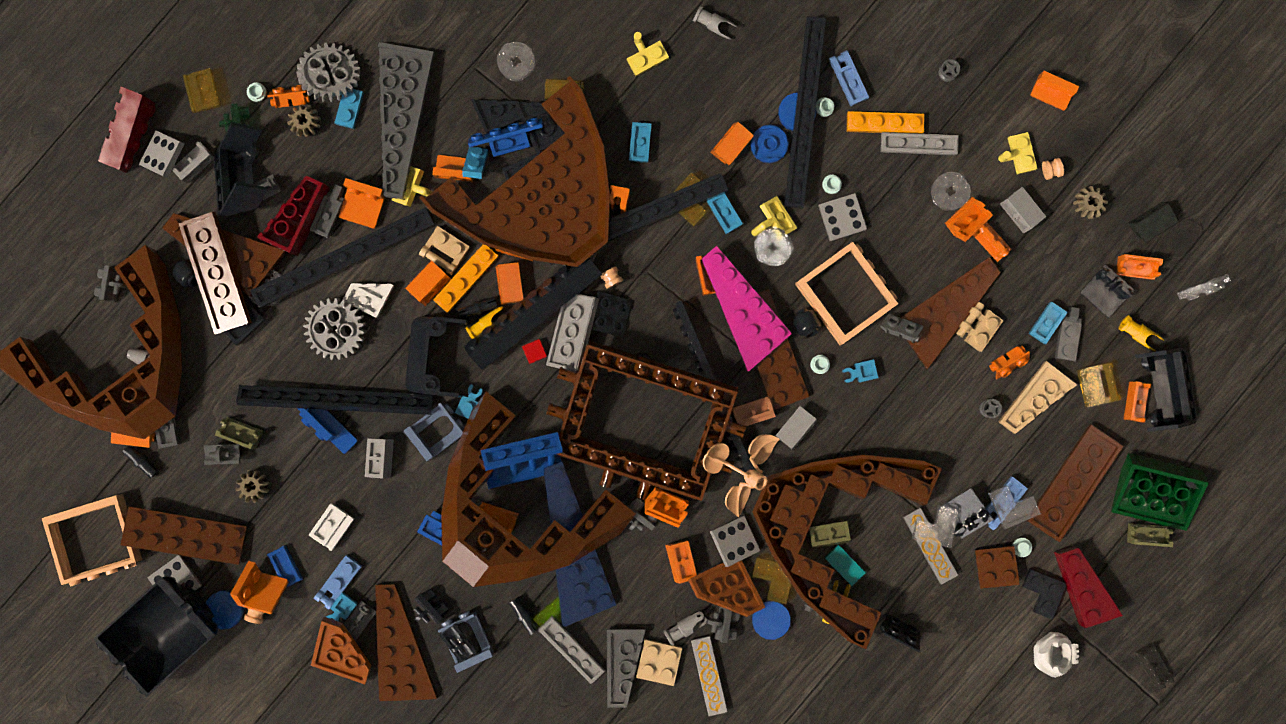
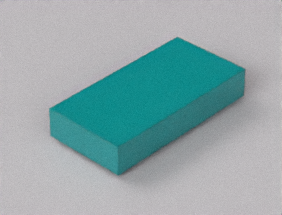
M839 545L824 557L851 586L865 574L860 566Z

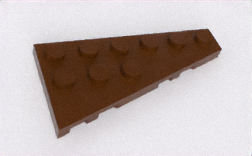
M173 213L162 229L185 246L178 223L190 220V218ZM222 230L240 288L248 296L253 297L250 290L263 284L287 252Z
M990 257L900 317L924 326L919 334L921 335L919 342L912 343L909 340L907 342L926 369L930 367L958 330L961 322L970 314V309L976 306L1000 274V271Z
M376 584L379 701L437 699V693L433 688L430 674H428L424 658L415 634L412 631L410 620L406 615L397 585Z

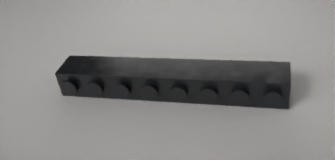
M590 258L578 267L568 265L561 267L557 273L546 279L542 285L531 291L527 297L516 303L512 309L501 315L497 321L486 327L477 337L471 339L464 346L468 356L483 370L602 275L601 271Z

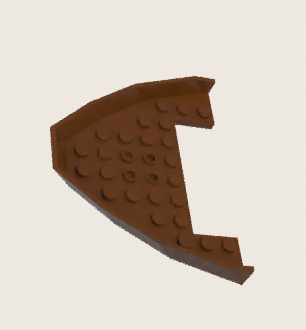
M571 76L567 77L568 83L541 104L565 133L477 205L472 202L453 177L449 178L426 198L422 195L419 197L431 213L483 245L535 261L578 267L608 243L610 193L604 145L583 91Z

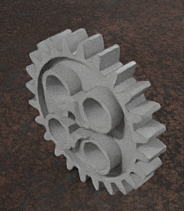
M325 43L324 48L317 44V50L310 47V54L304 52L305 58H299L300 64H297L298 71H296L299 84H302L303 91L307 90L308 96L314 93V99L321 96L322 102H324L326 97H329L330 102H332L333 97H336L340 101V95L347 98V91L353 93V87L358 86L357 81L360 80L358 61L355 60L354 54L350 55L349 49L343 52L342 45L336 49L335 43L331 47H328L327 43ZM322 59L326 60L329 73L332 74V80L335 86H332L330 82L329 74L327 70H325V64L323 63Z
M328 298L327 303L325 300H321L320 305H313L315 310L308 311L311 317H305L309 324L303 325V327L308 328L304 335L310 336L306 342L313 343L310 348H317V355L323 352V358H327L330 355L331 360H334L336 356L338 360H341L343 355L347 358L350 357V352L352 354L356 353L355 347H361L358 341L365 340L361 334L367 333L366 330L362 329V326L366 325V323L360 322L364 316L357 315L360 309L353 310V303L347 306L346 299L340 303V298H335L334 302L332 298ZM334 310L339 313L338 320H335L333 317ZM320 323H323L325 326L324 332H321L319 329ZM335 325L337 326L336 332L333 331ZM346 326L351 328L352 332L350 335L345 332ZM332 337L337 340L336 347L331 344Z

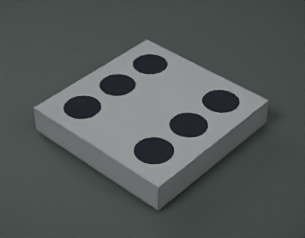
M155 131L139 165L168 178L184 143Z
M855 193L818 205L829 241L867 230Z
M741 516L710 531L725 567H729L760 551L745 516Z
M182 555L176 556L147 577L152 585L162 577L170 576L174 577L178 584L181 585L184 582L194 591L203 586Z

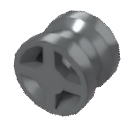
M953 59L946 60L939 69L940 79L945 82L953 81L960 72L959 63Z
M986 399L981 402L979 410L985 418H996L1001 414L1002 406L996 399Z

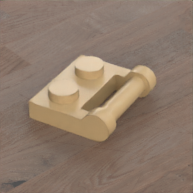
M437 226L419 252V255L432 260L444 268L446 273L452 275L470 247ZM432 246L453 258V262L450 264L430 251Z

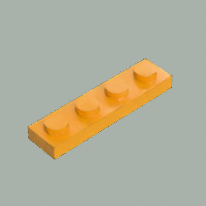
M848 111L847 132L923 134L924 114Z
M482 245L433 300L449 313L499 256L488 246Z

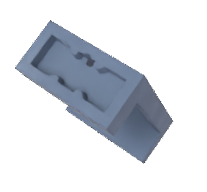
M439 403L432 410V415H425L415 424L404 430L426 461H430L459 439L465 428L460 419L456 420L452 415L454 411L448 404ZM447 416L454 425L453 430L429 448L418 433L439 417Z
M470 611L464 612L459 615L460 619L455 621L449 619L441 623L442 627L438 629L440 633L454 623L467 622L472 627L482 651L467 657L461 663L451 652L457 673L494 655V651L476 611L470 613Z

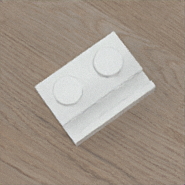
M331 503L309 533V536L332 551L355 518Z

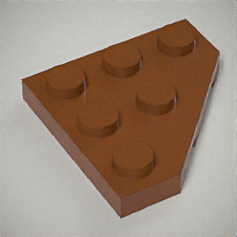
M742 560L729 567H725L723 562L688 580L697 598L748 617L765 608Z
M327 617L323 618L311 666L366 684L372 665L343 623Z

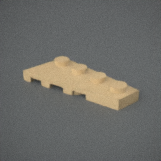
M1045 361L998 422L1013 434H1016L1077 384Z

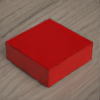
M540 339L522 346L529 364L547 357Z

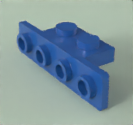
M531 118L526 121L527 123H513L505 129L494 128L489 131L490 133L486 134L476 133L468 139V145L473 147L489 142L493 157L528 148L530 143L526 132L542 128L543 120Z
M297 408L301 412L299 414L302 417L301 421L309 428L312 426L316 430L315 435L320 440L331 441L342 453L346 454L358 442L328 410Z

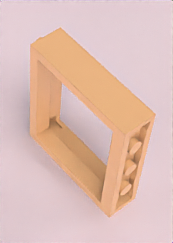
M853 242L795 283L839 345L844 344L898 304L896 301L898 298L895 293L886 288L884 278L880 274L877 275L875 273L873 263L869 259L866 260L864 258L862 248ZM851 251L888 304L845 335L806 282Z
M123 494L42 518L61 585L67 583L70 586L81 583L83 578L87 577L88 581L100 577L99 573L106 572V575L118 572V568L122 566L125 569L137 566L136 562L142 560L139 548L127 546L130 558L73 575L57 522L115 505L123 532L128 511Z

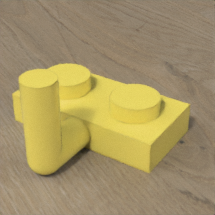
M636 32L634 34V43L639 52L627 58V62L637 77L668 60L669 56L660 41L646 48L642 41L641 33Z
M1028 132L1008 137L1011 152L1005 151L998 157V160L1000 162L1013 160L1017 175L1036 170L1037 165Z
M411 167L404 200L392 198V201L411 207L416 193L426 197L430 195L433 191L419 186L424 171Z
M776 196L760 206L767 220L755 227L751 233L753 236H757L772 226L781 239L793 232L797 227Z

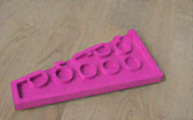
M716 246L702 258V262L714 287L745 367L749 372L792 333Z

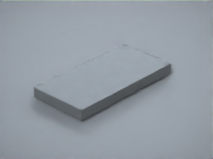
M577 294L560 308L546 363L547 366L559 369L563 367L575 372L579 371L589 341L599 301L598 298Z

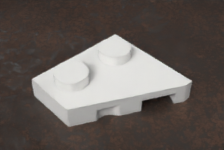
M351 283L343 300L346 299L348 304L353 303L354 307L378 318L394 285Z

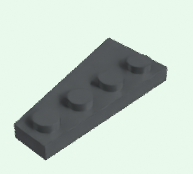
M645 628L607 629V708L627 707Z

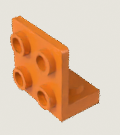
M345 178L343 186L347 188L339 218L375 229L385 200L383 190Z
M248 561L230 595L238 606L272 614L289 581L285 578L262 573L255 562Z

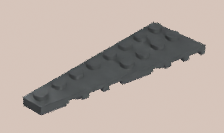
M379 42L383 195L388 198L404 200L435 54L433 51Z

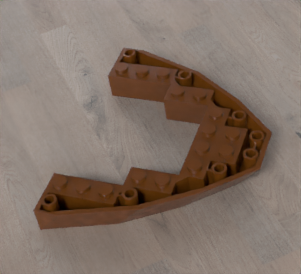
M144 245L114 268L145 312L144 315L131 323L130 326L150 354L147 359L98 395L92 397L78 374L66 371L56 378L32 340L19 337L0 351V370L55 412L99 430L140 439H146L176 416L182 373L181 320L166 265L155 249Z
M487 392L484 393L471 412L449 463L441 514L442 562L472 587L521 581L569 566L620 535L636 515L609 491L605 490L571 532L554 520L531 549H529L474 504L471 499L493 473V469L485 471L483 460H481V450L491 448L513 424L516 416Z
M869 455L811 462L768 476L767 485L762 489L752 511L772 556L800 598L847 641L861 648H867L881 612L828 589L827 587L834 570L798 553L828 485L859 499H864L871 483L923 506L928 503L941 472V468L928 462Z

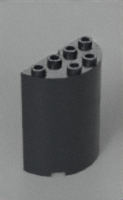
M164 576L93 640L96 642L97 647L109 656L110 661L114 665H121L123 667L125 678L131 680L135 684L137 691L147 697L216 636L218 625L212 621L214 617L213 612L197 592L184 582L181 585L178 584L174 577Z

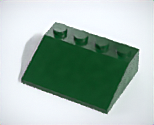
M1128 453L1121 468L1111 512L1187 531L1209 482L1203 471Z

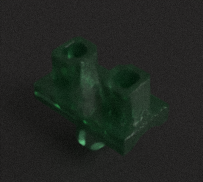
M237 103L231 104L232 120H230L229 114H223L224 120L219 121V127H225V131H227L231 122L240 124V120L249 119V108L238 107Z

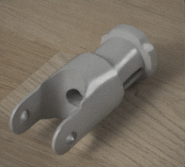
M701 5L693 19L694 22L698 21L706 25L710 31L730 40L731 38L719 32L718 25L721 22H727L737 27L733 22L716 13L711 14L704 10Z
M696 612L677 622V625L673 628L665 629L664 634L671 646H673L677 640L688 637L699 630V628L707 623V619L702 612Z

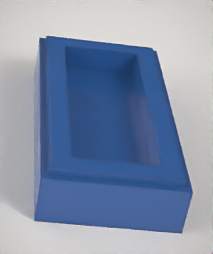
M286 545L267 554L278 577L289 581L287 587L303 579Z

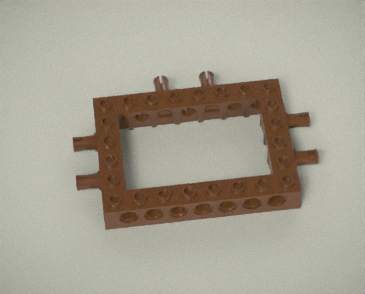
M589 341L586 346L579 371L575 372L560 367L557 379L574 383L568 407L563 408L550 403L546 415L563 419L559 435L563 452L557 455L603 469L604 472L599 485L604 487L606 480H608L606 488H611L615 473L641 481L636 497L641 498L644 491L643 500L648 497L651 485L702 501L711 475L703 467V458L707 451L713 445L722 442L724 433L728 432L743 438L746 430L745 425L731 422L729 419L738 393V387L593 341ZM601 368H606L609 372L615 371L627 375V378L634 377L646 381V384L653 383L662 386L665 390L671 389L681 392L684 396L690 395L700 398L703 402H712L691 471L581 436ZM725 460L734 465V461ZM723 464L721 470L731 474L732 468Z

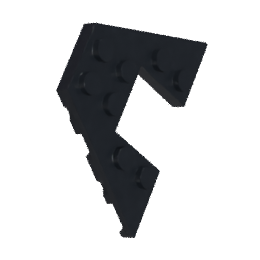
M471 99L486 133H490L489 131L494 128H506L508 125L521 120L523 123H527L526 121L531 118L543 120L542 128L527 132L536 154L503 168L502 170L507 180L565 134L542 107V103Z

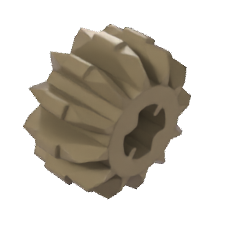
M301 104L299 110L294 107V115L288 114L292 119L288 121V125L292 126L290 130L293 133L297 132L299 137L303 134L305 137H309V132L316 134L314 128H320V125L316 122L321 121V118L317 116L318 111L316 109L312 110L310 105L305 108ZM302 119H307L306 123H301Z
M1089 186L1088 189L1082 188L1080 190L1081 193L1075 195L1078 200L1074 201L1073 204L1078 205V208L1075 209L1076 212L1082 211L1081 217L1087 215L1088 219H1092L1094 216H1101V212L1106 211L1103 205L1108 204V201L1103 200V197L1106 196L1105 193L1099 194L1101 188L1094 190L1093 186ZM1090 200L1093 201V204L1091 205L1088 204V201Z
M248 470L247 475L244 473L240 475L242 480L236 481L240 485V487L236 488V491L242 492L239 495L240 498L245 497V502H250L252 499L254 503L258 502V498H265L263 493L269 492V489L265 488L266 485H269V481H263L266 478L265 474L260 476V471L257 470L253 474L252 470ZM250 483H255L253 486L255 485L256 488L251 490Z

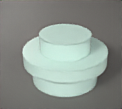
M252 83L247 88V96L254 102H260L266 97V88L261 83Z
M825 97L820 98L816 102V112L822 117L831 115L834 110L833 101Z
M828 175L822 182L824 191L829 194L837 193L842 186L840 178L836 175Z
M817 355L811 360L810 366L815 373L823 374L828 371L830 362L826 356Z
M1018 538L1012 544L1015 548V555L1019 557H1026L1032 551V544L1026 538Z

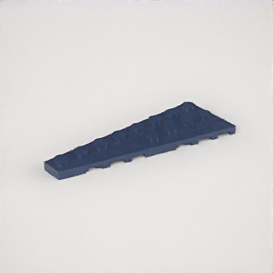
M561 461L543 468L550 525L556 520L566 530L571 532L583 515ZM596 550L569 566L556 569L563 627L616 606Z

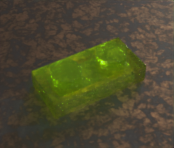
M559 595L533 617V620L539 626H542L551 616L558 622L561 621Z

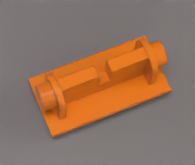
M302 85L292 86L289 90H284V87L274 88L267 95L268 97H273V99H270V103L275 108L290 106L288 99L292 100L293 106L306 105L307 102H310V97L305 94L307 90L303 91Z
M988 222L973 234L997 262L1012 250Z
M1017 346L1006 353L1009 360H1006L1002 355L992 361L989 367L993 372L996 371V379L1007 377L1012 373L1013 369L1016 367L1021 368L1028 363L1030 352H1026L1023 346Z

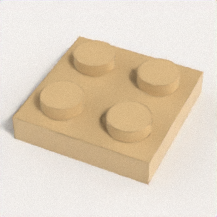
M644 639L636 678L674 686L682 647Z

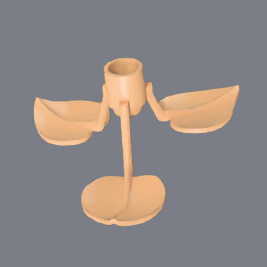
M759 435L749 446L748 452L752 455L749 460L756 470L744 472L725 461L729 455V447L724 443L713 445L703 458V467L711 474L718 473L723 464L744 475L746 482H740L739 486H733L725 498L726 507L737 517H740L746 505L751 488L762 490L767 485V477L762 474L763 471L759 469L757 464H762L768 459L775 444L780 440L773 435Z

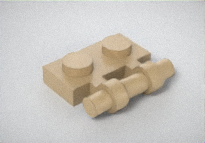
M980 302L970 309L969 316L965 321L961 322L959 325L960 329L956 334L963 338L968 333L964 341L977 351L982 352L1003 320L988 309L982 314L981 311L984 305ZM975 319H978L977 323L972 328L971 325L973 324Z

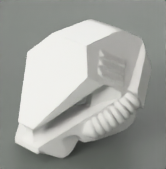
M1049 632L1034 646V664L1040 671L1051 677L1062 676L1068 672L1072 664L1078 663V644H1071L1069 638L1061 633Z

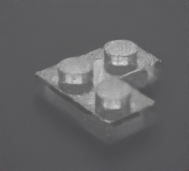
M1226 274L1184 289L1177 294L1180 300L1187 298L1190 301L1200 297V293L1205 292L1206 295L1225 288L1224 284L1230 282V278Z
M1007 485L988 493L1003 529L1041 514L1033 496L1015 502Z
M938 505L935 523L931 524L916 520L912 539L951 548L959 510Z

